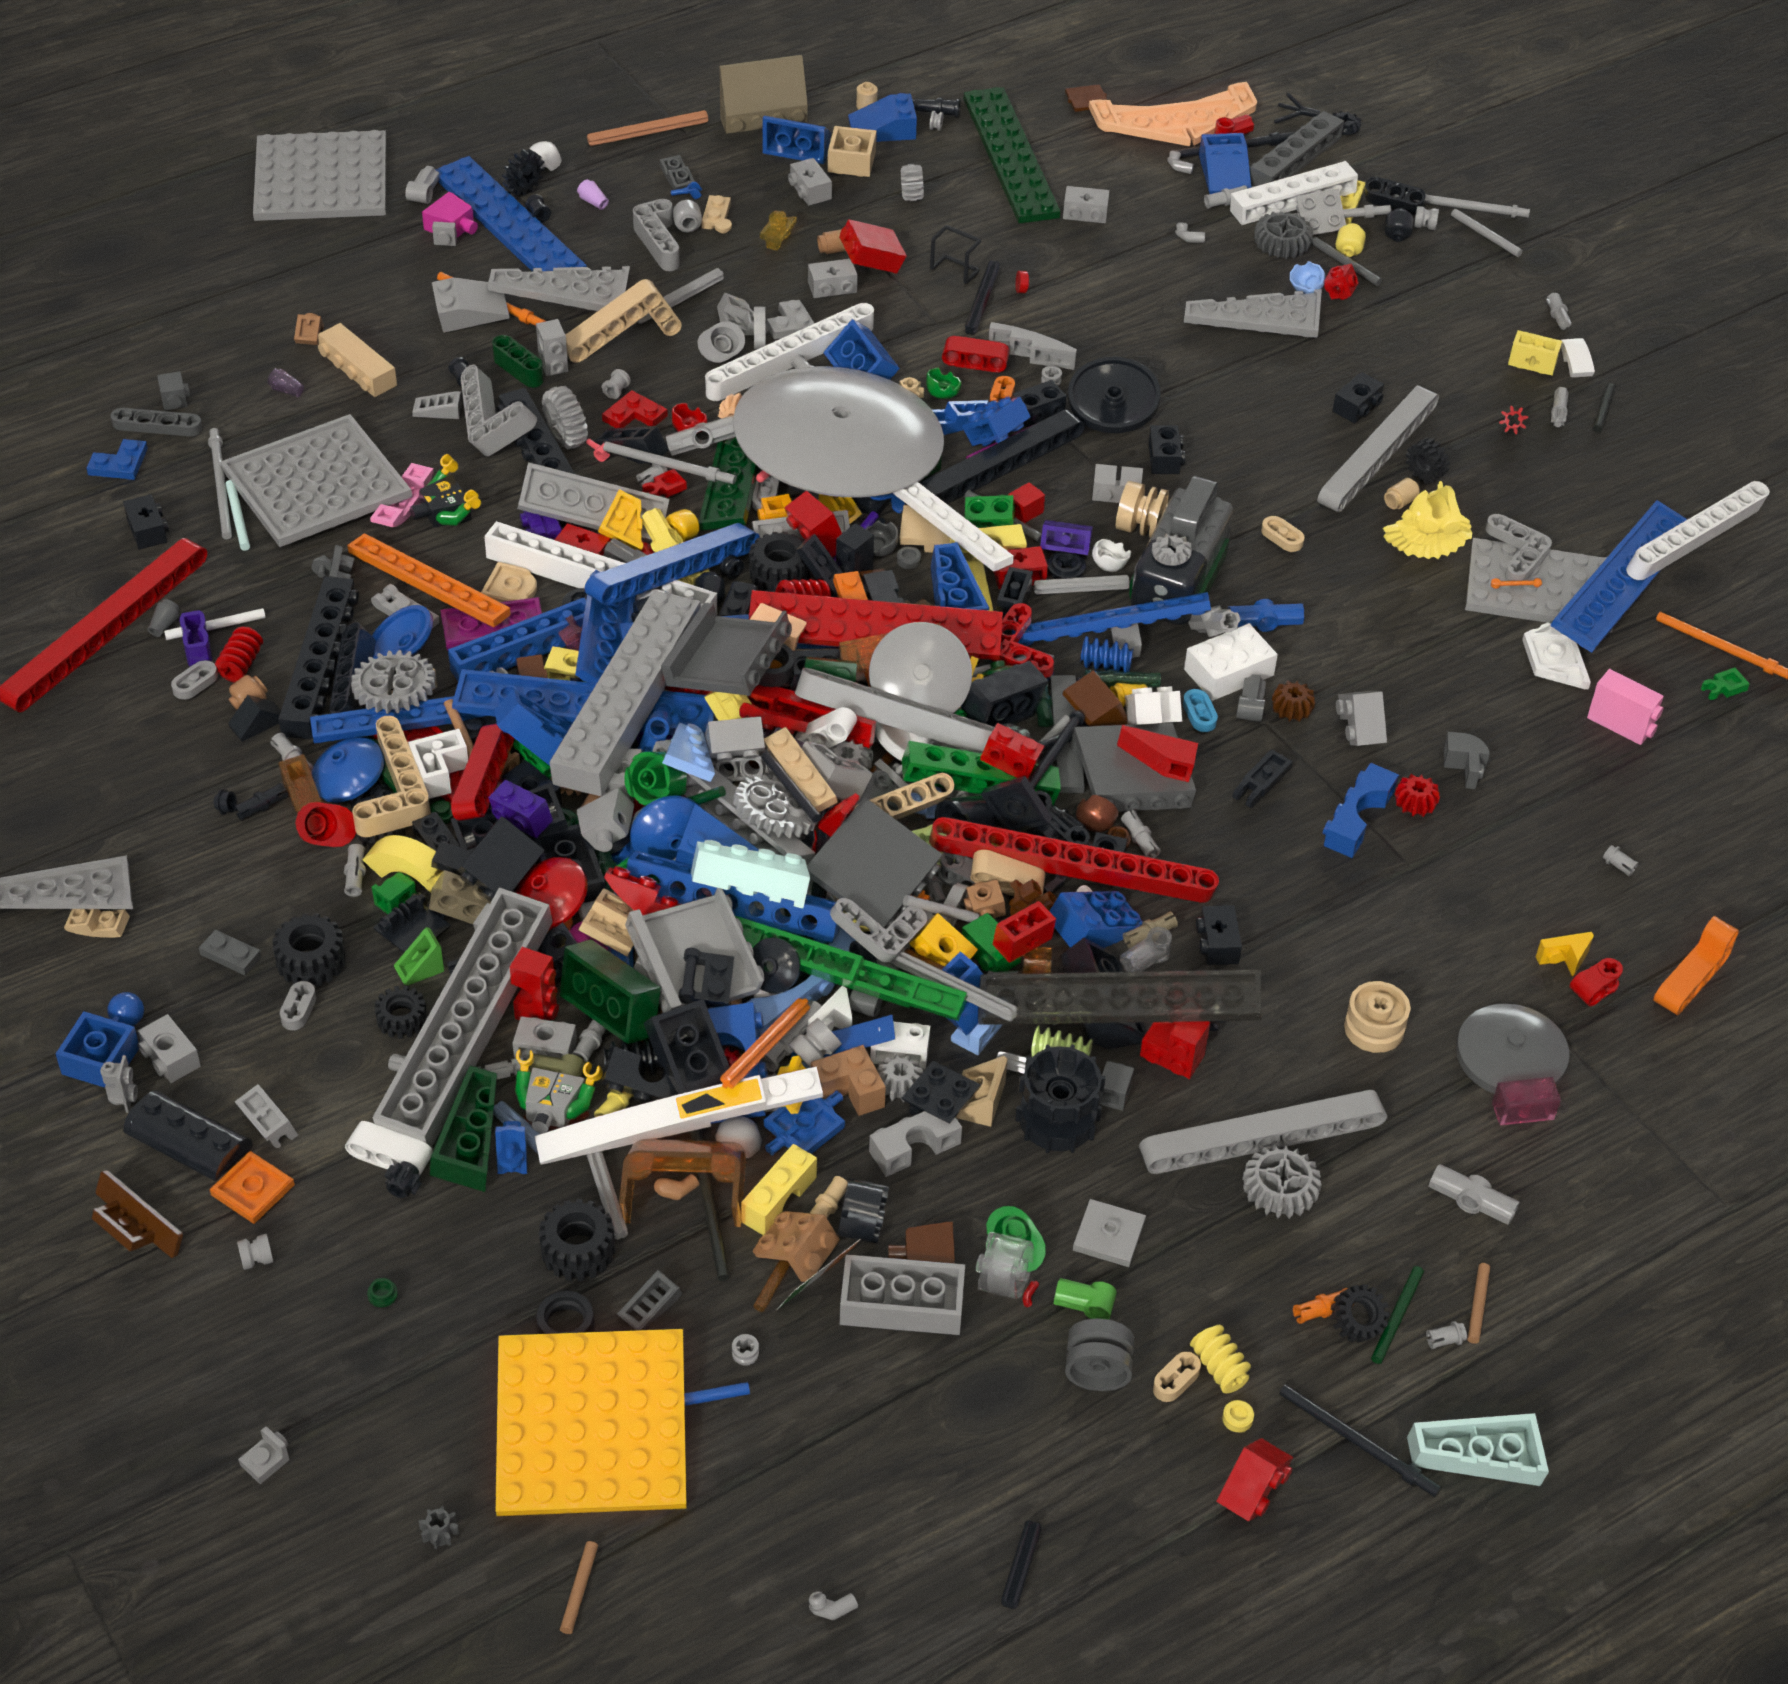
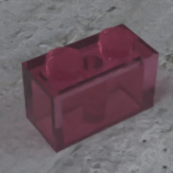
M1553 1077L1499 1082L1492 1104L1499 1124L1509 1125L1554 1120L1561 1098Z

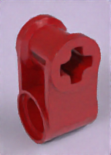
M1613 958L1602 959L1594 966L1577 974L1571 981L1569 988L1589 1007L1594 1006L1618 989V978L1623 971L1622 964Z

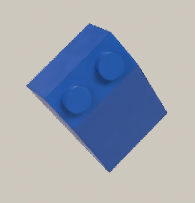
M899 93L889 95L848 115L850 128L876 130V142L916 139L917 117L911 94Z

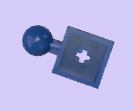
M122 992L115 995L108 1004L107 1013L109 1019L83 1011L56 1052L61 1074L105 1088L106 1084H104L100 1072L103 1064L106 1062L121 1063L123 1055H126L129 1065L139 1049L134 1026L141 1021L144 1015L142 1000L130 992Z

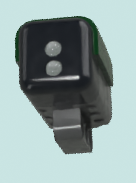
M1194 475L1186 490L1178 488L1174 491L1136 564L1130 582L1129 596L1131 606L1209 593L1228 553L1233 517L1231 503L1216 497L1218 482ZM1166 533L1169 536H1174L1177 533L1179 538L1186 537L1187 542L1191 543L1192 553L1190 558L1180 565L1173 566L1158 562L1152 554V545L1156 542L1157 537L1164 538ZM1168 546V548H1171V550H1173L1175 553L1176 548ZM1192 614L1181 615L1180 618L1174 620L1167 618L1158 620L1175 625H1183L1191 619Z

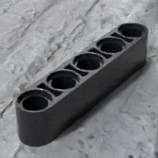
M358 622L350 624L342 634L329 708L332 714L365 709L366 704L360 705L359 699L355 700L351 686V676L355 675V668H361V662L369 663L368 657L373 658L376 640Z

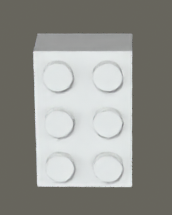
M1249 623L1232 632H1226L1187 648L1184 670L1213 701L1242 689L1245 678L1251 675H1259L1263 680L1274 676L1278 654Z

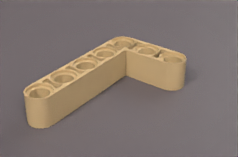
M644 279L567 333V356L575 363L583 361L648 313L667 336L677 334L682 324L653 282Z
M394 716L379 718L376 722L378 744L383 752L384 760L397 793L360 802L354 806L352 812L355 831L361 837H371L412 826V821L431 814L428 792L401 725Z
M939 773L870 799V801L895 820L937 805L939 802L947 799L954 789V781L948 774ZM934 784H941L945 788V792L937 791ZM911 793L919 794L922 801L917 802L913 800ZM887 802H894L898 806V811L889 809Z

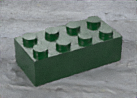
M592 939L566 946L564 949L560 996L627 1044L648 1039L644 1022L651 1017L657 1016L661 987Z

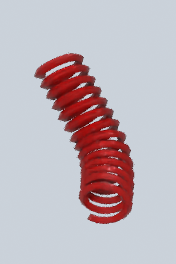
M1036 1280L1035 1282L1031 1281L1023 1293L1024 1307L1032 1305L1031 1297L1039 1286Z

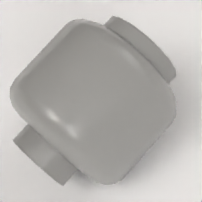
M682 200L675 205L673 217L675 225L679 230L689 233L694 232L701 226V210L696 202Z

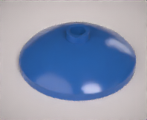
M411 605L396 611L386 618L372 635L376 640L373 658L377 659L378 653L387 656L388 651L396 655L398 650H401L402 655L411 651L412 657L415 656L425 645L432 632L433 616L430 611L421 605Z
M349 738L335 743L317 759L310 777L312 789L322 800L334 803L345 802L360 796L371 788L380 777L384 767L383 752L377 743L367 738Z
M666 796L646 805L638 813L631 827L630 841L634 852L639 851L670 860L676 858L694 805L697 803L683 796Z

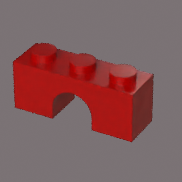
M521 947L509 966L511 984L521 988L513 1001L515 1019L520 1020L522 1016L528 1018L536 1017L548 1021L554 1020L558 1014L559 1005L556 1000L558 989L555 987L556 970L553 967V957Z

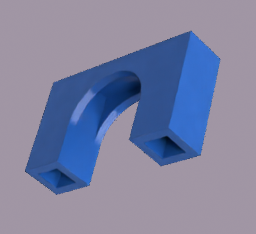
M753 1002L708 1009L721 1045H732L745 1052L760 1037L759 1029L764 1028L762 1012H757ZM761 1059L744 1078L760 1075L761 1079L768 1078L766 1063L762 1062ZM763 1110L741 1116L747 1118L766 1116V1112ZM723 1119V1120H719V1121H714V1122H710V1123H711V1124H712V1123H719V1122H723V1121H725V1120H727V1119Z

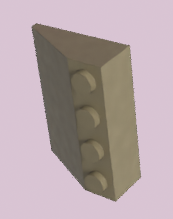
M802 55L719 66L720 119L726 134L763 129V116L802 123L807 122L808 105Z

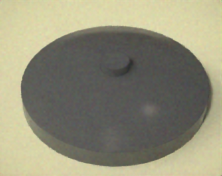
M1494 1004L1475 1011L1462 1024L1456 1042L1457 1058L1466 1075L1486 1091L1506 1098H1534L1551 1091L1563 1079L1569 1063L1568 1043L1558 1026L1540 1012L1516 1004Z

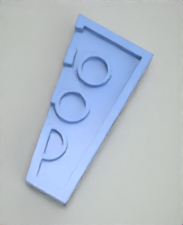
M679 722L662 763L711 782L715 771L702 730L694 724L689 723L685 725Z

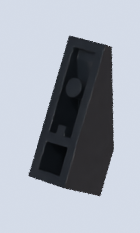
M657 426L607 429L594 441L600 446L605 442H610L663 456L669 450ZM622 456L638 464L649 463L638 459Z

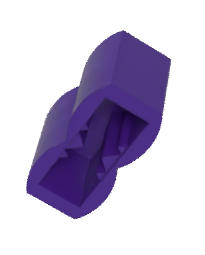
M200 610L182 613L180 625L189 667L199 661L206 660L212 662L204 614Z

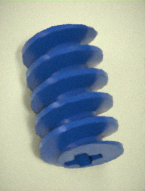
M1085 636L1080 663L1083 660L1085 668H1089L1093 662L1096 670L1103 664L1105 671H1109L1113 665L1114 673H1118L1121 667H1123L1124 674L1128 675L1134 647L1129 651L1128 643H1124L1122 649H1119L1118 641H1115L1113 646L1109 647L1108 640L1106 639L1102 646H1099L1098 638H1095L1093 643L1090 644L1089 638Z

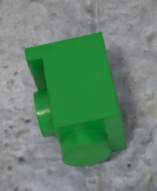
M399 871L393 877L385 880L381 886L373 885L374 904L386 914L391 913L394 907L398 908V904L401 902L405 904L410 895L416 894L414 880L409 875H404Z

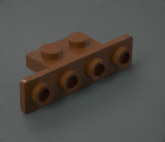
M108 1170L101 1171L96 1194L107 1204L94 1209L91 1219L130 1252L154 1243L169 1257L178 1256L183 1238L182 1232Z

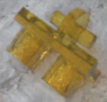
M773 211L769 215V222L760 232V239L766 240V247L778 250L783 239L788 238L790 230L797 223V217H786V213L783 211Z

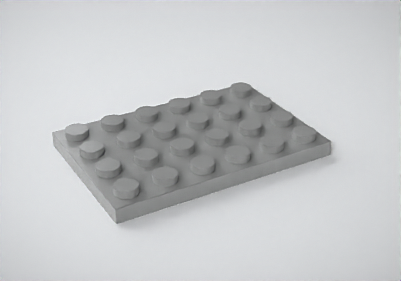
M1473 538L1465 610L1552 623L1554 618L1605 561L1606 557L1550 549L1547 557L1527 579L1534 580L1535 578H1540L1542 580L1540 587L1518 585L1500 586L1495 589L1491 587V580L1497 578L1500 581H1508L1505 577L1507 565L1520 549L1504 542ZM1523 557L1525 560L1534 561L1531 557Z

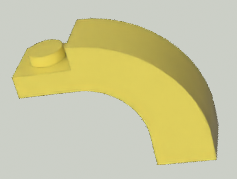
M392 835L380 839L362 859L381 878L391 872L400 871L416 879L430 893L432 887L443 873L442 870L431 867L435 850L405 836Z

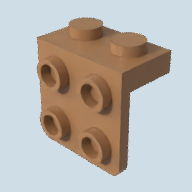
M783 1211L776 1216L774 1224L759 1239L758 1244L753 1249V1253L758 1258L788 1261L800 1281L806 1282L818 1272L840 1239L825 1215Z

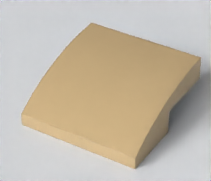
M909 505L903 506L900 545H924V552H933L934 545L949 543V536Z
M603 888L579 930L619 953L628 956L634 945L625 923L629 912L634 910L619 896Z

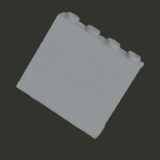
M717 888L714 896L643 916L640 909L629 912L625 923L626 929L648 979L661 987L659 1004L663 1013L687 1005L680 1002L678 998L679 990L683 985L686 963L683 957L684 951L687 948H697L705 953L734 956L729 1002L759 993L764 981L763 970L761 966H757L753 958V948L749 942H746L743 936L741 921L735 918L731 899L728 895L724 894L723 889ZM703 965L696 966L693 989L697 992L702 991L705 969Z

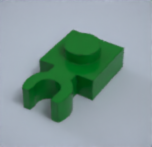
M1734 667L1714 674L1713 680H1705L1702 683L1701 691L1711 690L1708 696L1709 700L1717 699L1721 693L1728 698L1747 691L1750 683Z

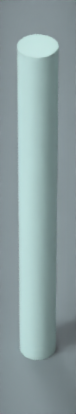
M228 480L226 482V489L240 548L246 551L250 548V543L237 489L233 482Z

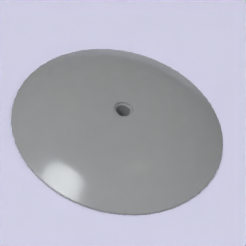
M803 367L771 375L759 381L744 393L735 408L733 417V428L738 444L748 458L759 468L791 486L829 496L872 497L910 487L926 477L935 468L941 458L944 446V434L938 418L931 408L917 395L884 377L842 367Z

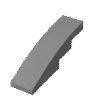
M991 322L989 341L1006 344L1010 349L1011 355L1030 357V363L1075 369L1077 349L1037 332Z

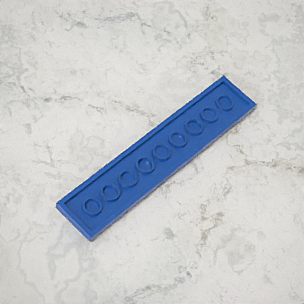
M470 156L435 169L439 172L438 183L448 192L453 193L469 204L473 209V216L532 272L533 268H542V271H553V268L587 267L581 259L535 217L533 218L532 214Z
M1657 500L1554 618L1550 626L1592 653L1661 571L1659 570L1644 580H1636L1627 574L1626 568L1637 549L1688 519Z
M462 669L452 709L457 710L459 713L495 716V708L515 689L562 717L570 724H573L597 683ZM663 691L640 732L645 731L652 713L663 710L670 714L673 721L668 735H674L680 722L685 725L690 723L698 726L705 736L707 724L714 721L715 714L704 698L706 695ZM660 720L653 721L655 728L660 730L666 728L664 722Z

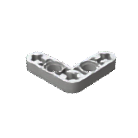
M1492 514L1488 517L1486 532L1520 549L1507 565L1506 579L1508 581L1527 580L1549 554L1552 544L1551 539L1545 534L1504 515ZM1518 533L1523 535L1524 537H1516L1513 534ZM1523 557H1531L1534 561L1525 560Z
M838 899L830 910L831 918L836 924L883 962L892 961L921 931L927 922L926 913L921 908L912 906L907 907L887 929L883 928L850 899ZM911 918L916 920L912 925L907 923ZM860 926L867 927L871 934L868 935L862 932ZM894 929L902 931L905 938L897 936ZM890 942L892 944L891 948L885 949L884 947Z

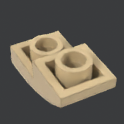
M72 909L64 928L68 932L85 936L121 937L130 916L125 909L103 912L100 909Z

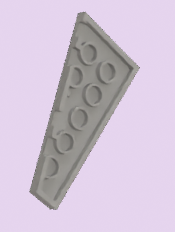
M622 266V270H611V267H602V270H591L588 267L553 268V271H542V268H533V272H522L518 268L491 269L487 290L599 311L626 291L630 266Z
M1315 289L1314 293L1304 294L1303 291H1294V295L1287 296L1281 293L1250 295L1244 300H1236L1235 297H1229L1223 302H1216L1213 299L1186 301L1184 323L1317 338L1322 289Z

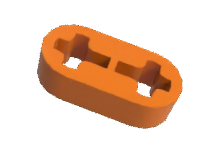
M1009 376L996 378L990 394V402L993 400L998 402L999 399L1008 396L1012 399L1015 390L1014 379Z

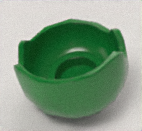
M933 368L926 375L928 392L936 398L950 399L955 397L961 390L962 383L960 379L953 376L951 371L947 375H943L940 368Z

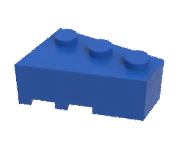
M515 689L494 710L497 726L503 732L509 733L549 766L550 760L572 726L562 717Z

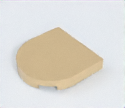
M498 562L481 593L498 602L534 598L537 593V581L526 568Z

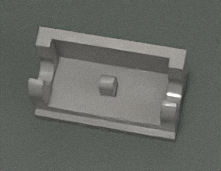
M259 1084L235 1101L266 1141L269 1140L274 1147H281V1143L278 1140L283 1135H286L291 1140L298 1136L289 1120Z

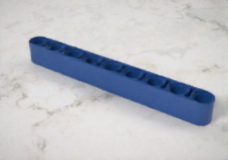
M735 523L594 574L585 584V593L604 605H611L721 564L729 555H735L736 557L749 553L752 543H755V540L760 538V536L741 523Z

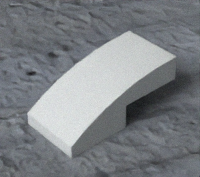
M1584 339L1561 340L1564 362H1568L1570 377L1593 376L1595 372L1594 365Z

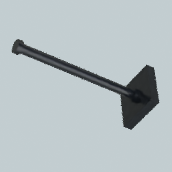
M1073 711L1069 716L1070 721L1029 779L1023 776L987 787L981 793L982 797L1003 829L1022 832L1046 825L1053 818L1034 789L1072 736L1074 727L1081 726L1084 723L1085 716L1082 712Z

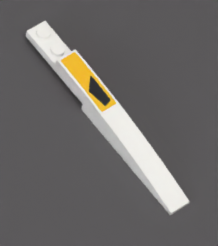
M812 1067L763 1079L760 1078V1075L744 1078L733 1089L729 1087L725 1089L722 1087V1084L667 1097L535 1136L540 1164L711 1127L710 1122L823 1097V1091L817 1067Z

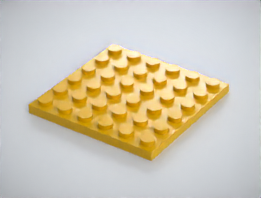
M683 1329L499 1336L496 1516L686 1509Z

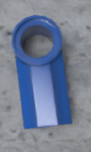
M663 710L652 713L638 749H642V752H652L656 741L666 740L673 722L669 713ZM660 720L664 722L666 728L661 730L655 728L653 721Z

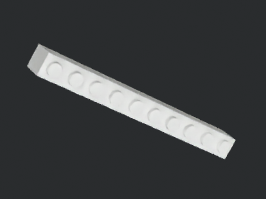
M497 521L485 535L486 558L523 567L531 573L577 588H584L590 575L595 570L603 572L625 564ZM678 580L637 594L635 597V601L650 596L652 591L655 590L699 600L701 607L704 603H713L717 615V593Z

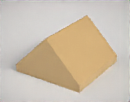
M1005 1056L963 1070V1076L981 1084V1087L955 1118L992 1126L1006 1081L1008 1059Z

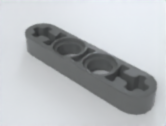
M118 408L113 410L110 415L112 426L116 430L196 436L203 429L200 416L191 413ZM145 419H149V420H150L149 422H146V423H141V422H140L141 420H145ZM168 421H172V422H173L172 424H169V425H164V424H163L164 422H168Z

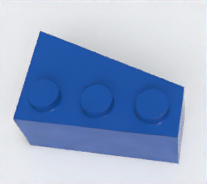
M695 804L675 861L692 865L697 841L713 840L719 842L722 846L731 847L737 844L745 846L748 850L759 851V849Z

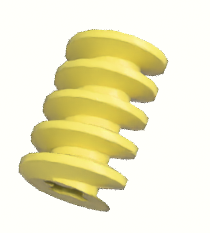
M1219 1324L1198 1333L1192 1339L1190 1346L1194 1348V1352L1200 1357L1202 1364L1207 1366L1208 1372L1214 1375V1381L1220 1385L1221 1391L1223 1393H1232L1242 1388L1248 1382L1249 1375L1246 1373L1251 1368L1249 1362H1242L1244 1359L1243 1353H1235L1237 1345L1235 1343L1228 1344L1231 1337L1229 1334L1222 1335L1224 1327Z

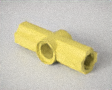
M654 508L642 515V523L652 539L651 547L654 552L683 543L682 537L669 526L660 509Z

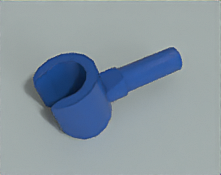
M691 182L686 188L671 190V195L690 193L694 199H698L701 197L699 191H702V188L697 182Z

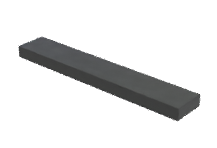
M1076 675L1050 676L1053 727L1064 715L1070 716L1073 711H1076L1062 695L1065 689L1076 682ZM1070 741L1065 744L1056 757V767L1059 768L1061 786L1059 793H1084L1083 764L1079 752H1072Z

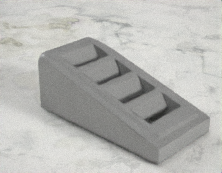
M455 391L416 398L412 413L413 417L459 419L462 408L461 392Z

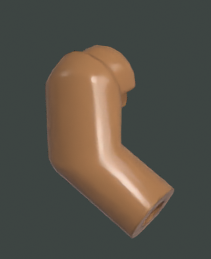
M690 1174L682 1181L659 1178L654 1183V1190L662 1197L680 1200L697 1188L699 1182L693 1174Z

